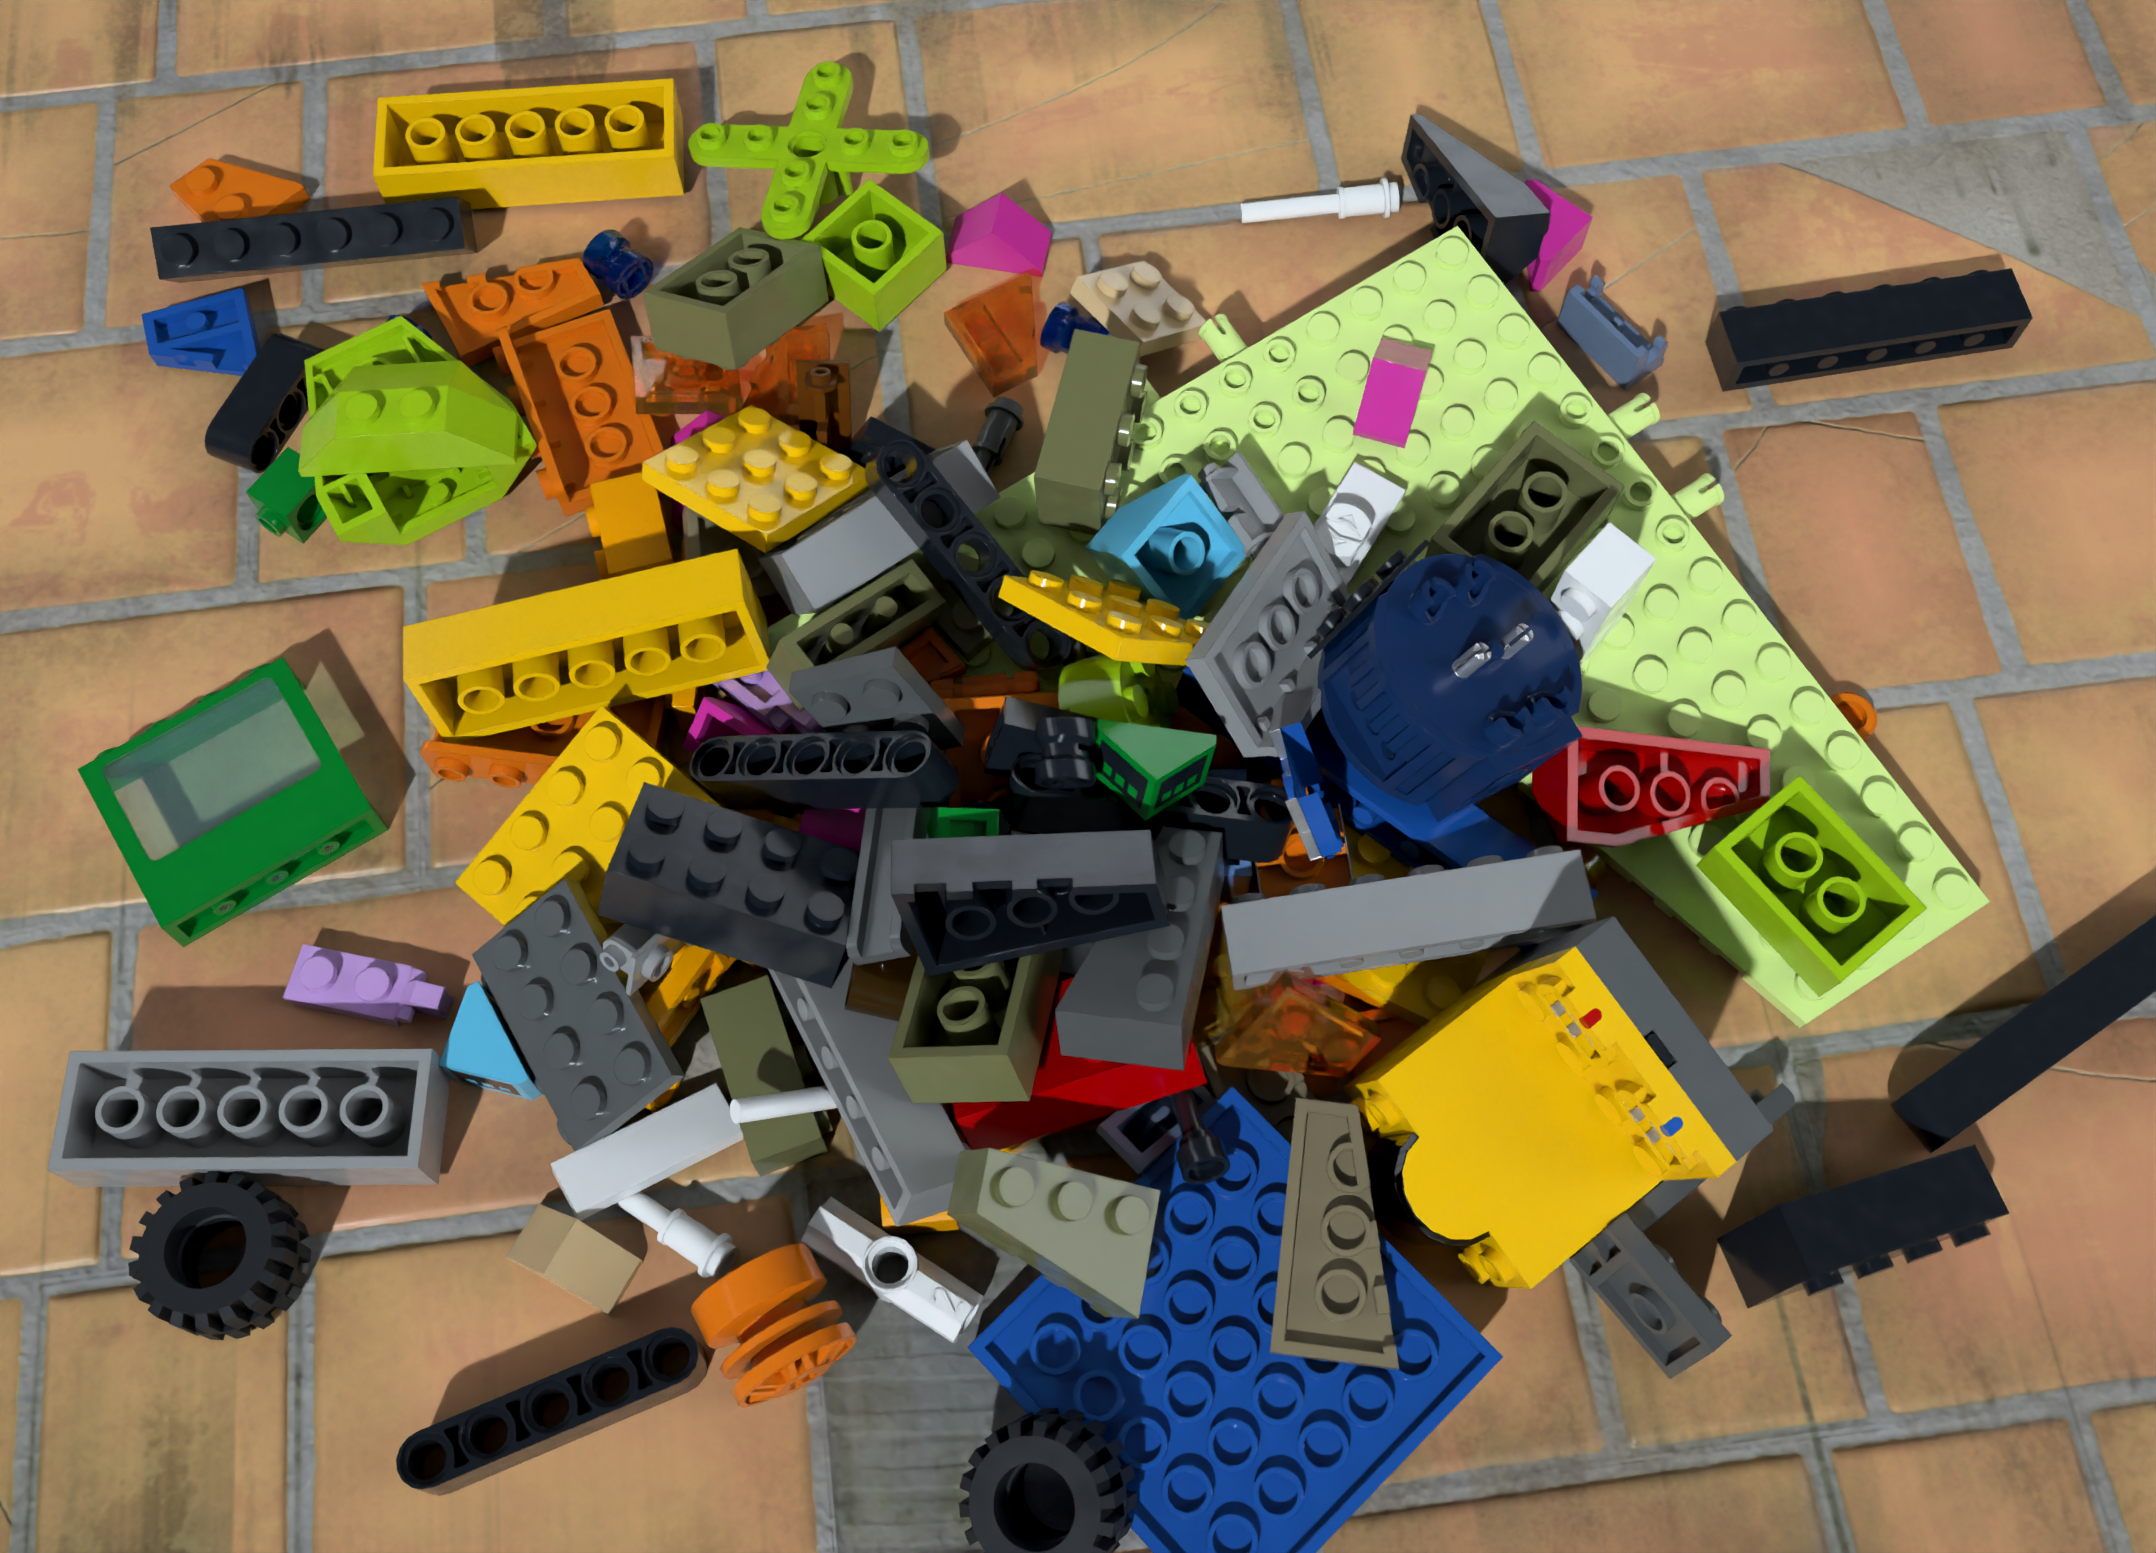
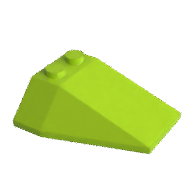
M400 315L304 360L309 419L355 366L455 361L457 359ZM481 379L519 418L517 464L314 476L316 497L340 542L407 546L503 499L537 447L534 438L513 403Z

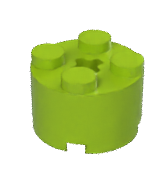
M1100 654L1068 664L1060 674L1058 684L1059 709H1070L1071 712L1104 720L1172 729L1171 715L1177 714L1179 711L1177 691L1172 682L1162 681L1154 663L1115 661L1104 654Z

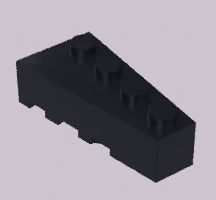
M1151 830L891 840V896L928 976L1170 926L1164 871Z
M1974 1144L1779 1204L1719 1237L1717 1241L1747 1308H1751L1805 1289L1808 1296L1827 1291L1843 1284L1842 1276L1855 1272L1858 1280L1876 1275L1893 1268L1894 1264L1891 1259L1901 1255L1904 1256L1907 1264L1919 1261L1943 1251L1940 1242L1951 1238L1955 1248L1973 1243L1990 1236L1991 1233L1986 1224L2009 1214V1211Z

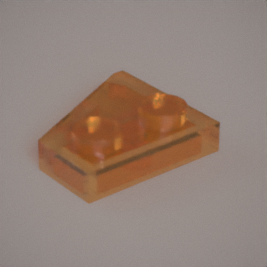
M1029 273L1023 274L943 312L945 326L993 398L1038 376L1032 277Z
M826 323L793 327L781 336L778 342L766 347L765 359L756 366L749 380L751 390L742 408L735 406L731 415L753 405L767 411L771 416L789 426L798 425L796 359L831 360L830 334Z
M1285 971L1216 1044L1215 1054L1216 1061L1223 1066L1345 1077L1379 1043L1382 1037L1378 1023Z

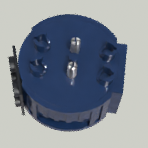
M1425 539L1409 556L1399 548L1375 572L1382 579L1380 583L1371 575L1343 604L1350 613L1348 614L1340 606L1316 630L1323 640L1307 656L1312 659L1322 650L1318 668L1321 708L1327 726L1346 758L1366 779L1387 794L1415 806L1426 802L1437 822L1518 783L1583 737L1571 718L1579 712L1582 696V678L1578 655L1564 622L1552 604L1531 582L1509 566L1483 554L1473 557L1460 554L1434 555L1408 566L1430 544Z

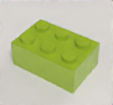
M1800 775L1716 844L1696 865L1818 997L1842 983L1927 909L1922 901Z

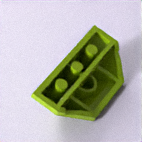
M461 360L355 366L303 426L298 472L301 477L517 464L519 418Z

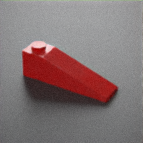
M1577 726L1583 737L1532 772V793L1560 842L1618 847L1758 809L1770 800V749Z

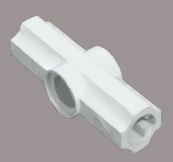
M832 1197L818 1208L808 1223L805 1234L801 1239V1243H805L812 1251L869 1287L879 1299L893 1303L953 1344L965 1333L984 1300L983 1295L915 1252L906 1240L889 1235ZM892 1256L905 1259L908 1262V1270L900 1281L886 1284L876 1278L877 1268L884 1259Z

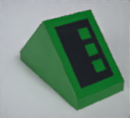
M1097 719L1096 743L1090 748L1089 753L1090 760L1096 766V777L1146 821L1204 785L1217 743L1216 735Z

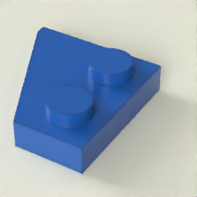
M243 288L142 314L149 355L157 366L243 376L260 351L250 300Z

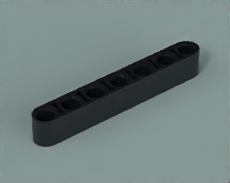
M2156 915L1890 1105L1930 1154L2156 992Z

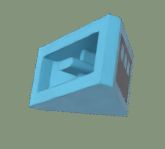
M479 981L469 985L438 1065L455 1082L529 1100H534L543 1095L534 1085L531 1071L519 1047L508 1035L506 1022L494 999Z

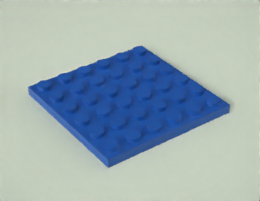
M1232 1086L1202 1115L1205 1128L1211 1130L1214 1136L1222 1139L1230 1161V1169L1224 1176L1213 1182L1201 1185L1185 1182L1176 1158V1152L1180 1148L1179 1140L1182 1138L1181 1136L1133 1183L1161 1190L1139 1319L1104 1317L1090 1308L1091 1304L1065 1287H1058L1044 1278L1042 1273L967 1348L1027 1414L1030 1412L1035 1414L1044 1408L1058 1407L1059 1415L1070 1409L1084 1412L1082 1422L1084 1425L1089 1424L1095 1419L1104 1424L1107 1429L1102 1437L1108 1443L1118 1438L1125 1450L1117 1455L1122 1466L1132 1463L1135 1478L1126 1484V1490L1137 1492V1505L1126 1516L1133 1519L1130 1528L1153 1553H1316L1503 1356L1379 1232L1380 1254L1385 1285L1387 1287L1399 1370L1270 1354L1291 1144Z

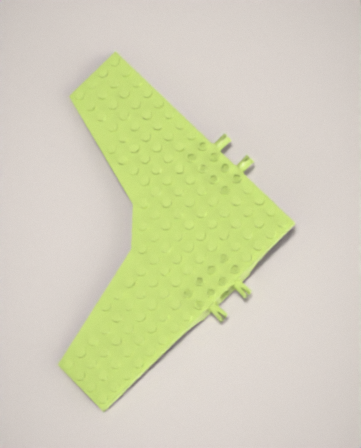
M1458 226L1252 346L1248 347L1229 322L1226 314H1218L1215 316V320L1219 325L1216 327L1210 318L1202 325L1198 334L1221 364L1161 398L1146 378L1144 391H1147L1146 407L1141 424L1134 422L1131 439H1135L1130 468L1128 471L1121 470L1118 487H1122V496L1119 508L1183 474H1191L1197 483L1200 484L1201 479L1198 477V473L1202 468L1211 463H1216L1221 468L1237 451L1242 453L1284 516L1287 513L1305 511L1313 526L1354 462L1406 490L1401 502L1347 588L1351 595L1371 575L1380 583L1382 579L1375 572L1399 548L1409 556L1425 539L1430 542L1431 537L1533 421L1539 423L1623 484L1624 488L1610 515L1542 593L1550 601L1564 570L1609 522L1656 558L1618 625L1580 665L1582 678L1581 702L1579 712L1571 717L1576 726L1770 749V799L1800 775L1927 907L1923 913L1842 983L1818 997L1696 866L1716 844L1758 809L1618 847L1586 845L1629 883L1634 881L1653 897V903L1670 918L1674 915L1700 938L1698 942L1713 955H1721L1742 973L1741 978L1799 1028L1990 902L1691 523V520L1724 502L1725 497L1721 485L1717 484L1708 490L1707 486L1716 479L1712 475L1705 473L1696 481L1670 496L1627 441L1628 438L1659 421L1660 414L1655 402L1644 408L1643 405L1649 402L1651 397L1645 393H1640L1631 401L1606 414ZM1381 338L1433 351L1405 448L1352 435L1372 360ZM1035 472L998 493L1001 498L974 514L1023 575L1029 577L1032 570L1042 571L1055 575L1064 580V582H1069L1071 575H1079L1098 581L1103 586L1108 587L1110 578L1085 548L1095 535L1044 525L1038 522L1034 484ZM965 544L960 545L958 553L979 559L972 547ZM1428 546L1408 566L1424 559ZM920 549L916 550L897 562L896 566L899 567L910 559H913L915 562L923 555ZM1251 557L1244 558L1194 619L1209 624L1212 622L1253 563ZM868 582L818 613L799 615L792 613L768 627L771 654H773L780 638L868 586ZM933 625L931 626L966 665L967 673L961 677L1006 673V678L1015 677L1014 672L1025 671L1012 662L995 640L968 662ZM1034 631L1030 639V648L1035 656L1043 660L1048 655L1049 642L1041 632ZM1086 645V658L1102 654ZM1064 662L1054 668L1036 671L1039 677L1040 692H1058L1059 678L1064 668ZM1155 664L1162 681L1172 682L1176 689L1186 666ZM961 677L955 679L954 683H962ZM1531 773L1519 781L1517 787L1535 802L1536 799L1532 793Z

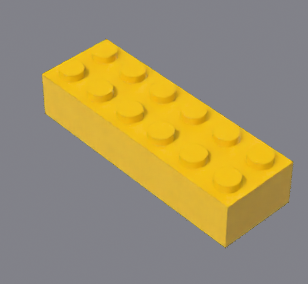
M674 78L378 97L373 178L385 204L458 197L470 202L471 209L684 195V125Z
M738 549L712 553L703 557L664 566H656L643 571L601 579L583 585L545 592L540 595L497 605H489L480 609L403 626V680L446 743H459L596 711L601 705L606 708L768 671L766 667L771 658L767 619Z

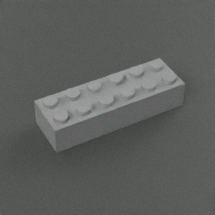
M433 1049L70 1051L48 1171L78 1187L180 1186V1181L192 1176L204 1183L207 1172L218 1171L227 1177H230L232 1172L241 1174L254 1182L257 1181L263 1186L438 1185L451 1078L438 1065L441 1057Z

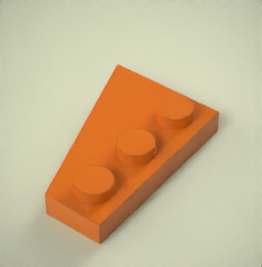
M580 258L519 267L514 275L487 279L485 273L466 276L467 283L443 287L439 281L421 283L428 300L460 358L467 367L494 356L492 348L501 346L496 331L498 328L506 326L511 339L514 340L569 322L604 306L601 294Z

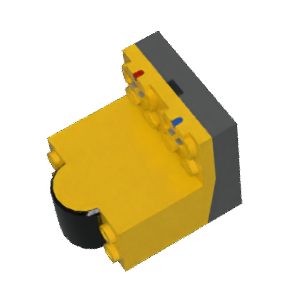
M1614 916L1521 949L1343 1088L1352 1100L1349 1104L1358 1105L1361 1127L1368 1133L1375 1131L1379 1137V1140L1368 1152L1366 1158L1376 1220L1393 1236L1413 1245L1459 1246L1462 1252L1458 1254V1258L1468 1274L1478 1283H1486L1488 1286L1532 1289L1661 1181L1718 1178L1774 1131V1128Z

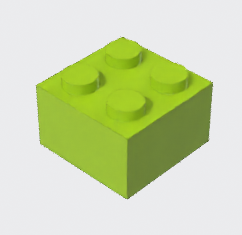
M870 179L800 240L820 245L828 294L879 332L947 270L943 231Z

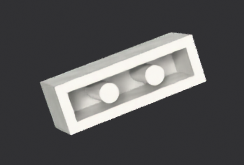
M1610 522L1564 570L1549 601L1561 617L1571 636L1580 665L1618 625L1656 560L1654 556Z

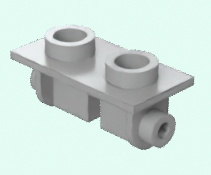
M1237 451L1221 468L1216 463L1208 464L1198 473V477L1201 479L1199 485L1205 493H1208L1218 510L1245 546L1243 553L1254 561L1285 516L1242 453Z
M624 924L603 942V951L600 953L599 958L608 970L616 972L621 969L628 974L626 994L631 996L647 980L651 982L658 980L668 969L673 956L685 944L693 945Z

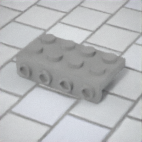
M1305 511L1287 513L1185 659L1243 757H1279L1270 737V731L1301 722L1304 732L1306 731L1317 712L1321 709L1318 668L1322 650L1312 659L1307 656L1323 640L1316 630L1340 606L1348 614L1350 613L1343 604L1351 594Z

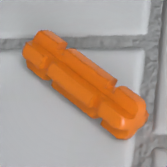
M1033 670L1014 672L1015 677L1006 678V673L961 677L962 683H954L953 678L936 679L931 682L930 686L940 698L1040 692L1039 677L1037 672Z

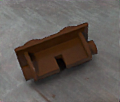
M796 359L799 429L813 440L841 454V450L852 439L849 361Z

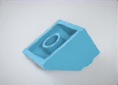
M1183 474L1120 507L1085 547L1110 579L1124 581L1141 589L1140 598L1146 601L1148 599H1157L1180 609L1178 617L1186 621L1187 619H1194L1246 557L1243 553L1245 546L1191 474Z

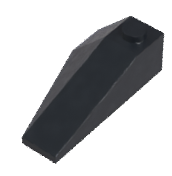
M1411 114L1401 160L1419 203H1428L1431 208L1434 223L1430 230L1434 239L1458 226L1501 282L1506 285L1538 258L1543 237L1549 229V210L1527 185L1421 114Z

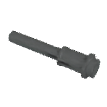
M998 397L995 402L987 405L985 409L987 419L976 442L972 446L988 476L993 466H999L1002 463L1003 456L1014 432L1019 431L1024 425L1023 408L1019 403L1007 397Z

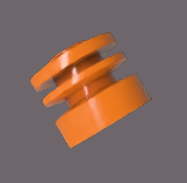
M805 1243L789 1244L748 1261L708 1287L692 1304L690 1311L709 1347L719 1349L741 1344L723 1361L720 1370L723 1376L729 1380L741 1378L735 1383L731 1392L738 1406L743 1408L788 1395L806 1386L824 1374L832 1364L841 1359L854 1347L858 1340L850 1324L847 1322L835 1324L843 1313L837 1301H825L808 1306L824 1289L827 1280L810 1248Z

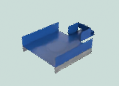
M1301 722L1270 731V737L1279 755L1283 769L1282 778L1288 797L1285 803L1310 861L1325 856L1327 860L1334 858L1335 853L1341 852V847L1344 846L1331 804L1323 805L1318 792L1310 795L1306 794L1305 787L1324 782V779Z

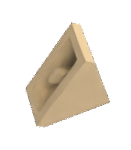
M538 1204L506 1256L510 1261L609 1316L612 1315L643 1263L640 1258L577 1218Z

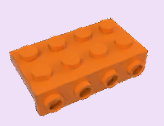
M610 309L514 340L511 339L506 326L496 329L501 346L492 348L503 378L513 376L516 386L507 388L509 398L521 417L527 416L530 426L527 428L537 445L531 455L532 459L542 457L545 468L536 471L546 500L549 501L557 498L565 517L585 511L586 506L594 505L589 484L642 472L644 461L664 451Z
M665 695L608 708L660 752L670 711L666 708ZM596 711L459 743H446L436 729L433 741H424L422 743L420 754L432 772L446 780L460 782L465 781L467 777L483 778L505 788H518L521 786V783L535 785Z

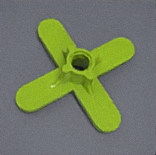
M832 61L821 62L807 73L789 126L707 123L692 133L688 140L690 155L693 161L701 166L775 169L761 210V221L768 235L782 240L796 238L808 231L820 206L833 202L838 196L851 195L853 193V185L850 172L912 173L920 170L927 164L930 159V150L925 136L911 130L842 128L853 93L854 83L850 70L842 64Z

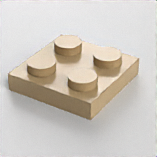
M1144 260L1077 276L1070 291L1114 337L1140 342L1139 357L1201 339L1198 333L1206 320L1195 310L1194 305L1187 298L1179 295L1162 278L1161 273L1154 266L1147 264Z

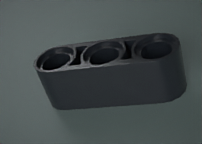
M283 333L271 335L208 426L205 435L207 453L212 457L254 473L265 472L275 461L309 410L304 360L326 349Z

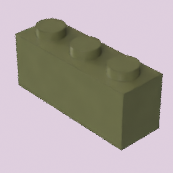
M910 559L780 638L766 668L801 712L805 708L789 693L792 672L895 646L901 649L933 625L946 601L914 560Z
M768 975L700 999L732 1100L807 1088L805 1079L815 1076L804 1043L793 1046L787 1026L795 1024L780 992L775 993ZM827 1110L739 1123L751 1162L760 1177L827 1153L828 1150L823 1134L833 1130Z

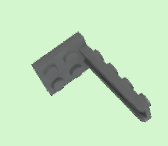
M896 646L792 672L789 693L827 733L916 730L925 733L941 751L963 746L965 726ZM866 808L846 943L847 954L857 966L911 956L913 942L891 896V840L926 838L929 808Z
M1783 1083L1766 1097L1757 1089L1749 1094L1771 1125L1795 1104L1794 1095ZM1707 1178L1661 1181L1650 1193L1641 1200L1639 1199L1569 1260L1669 1379L1714 1352L1732 1336L1723 1326L1720 1313L1716 1307L1704 1296L1696 1294L1677 1273V1266L1670 1254L1661 1246L1651 1243L1643 1234L1647 1228Z

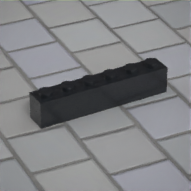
M458 197L150 228L159 280L177 283L478 253L471 204Z
M2012 268L1990 272L1988 270H1977L1963 276L1943 279L1930 277L1920 282L1896 286L1882 284L1869 290L1849 293L1835 291L1822 297L1801 300L1789 298L1777 301L1774 304L1748 308L1745 306H1735L1718 313L1705 343L1720 386L1724 392L2013 348L2033 317Z

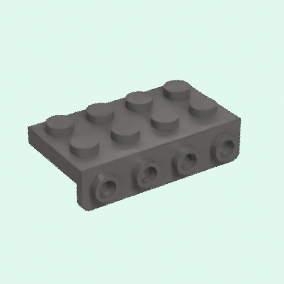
M563 879L475 951L472 956L482 973L481 982L483 987L496 1000L507 1021L506 1030L508 1035L521 1048L532 1069L531 1078L534 1085L546 1096L558 1119L557 1128L560 1135L572 1146L574 1151H577L612 1134L621 1125L682 1079L685 1074L639 991L637 990L631 996L626 994L628 974L621 969L616 972L610 971L601 963L599 955L603 951V942L609 936L579 882Z

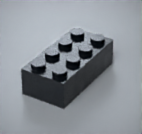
M644 782L607 868L597 915L831 988L846 948L860 852Z

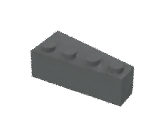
M1163 826L1154 843L1164 871L1170 926L1095 941L1055 1009L1061 1055L1184 1071L1224 883L1222 832Z

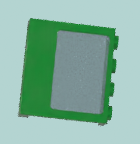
M284 657L271 664H264L255 668L247 677L221 691L205 695L196 705L170 719L160 720L152 724L146 732L119 747L104 750L93 761L77 769L160 927L183 947L388 831L380 814L364 795L305 694L304 690L306 688Z

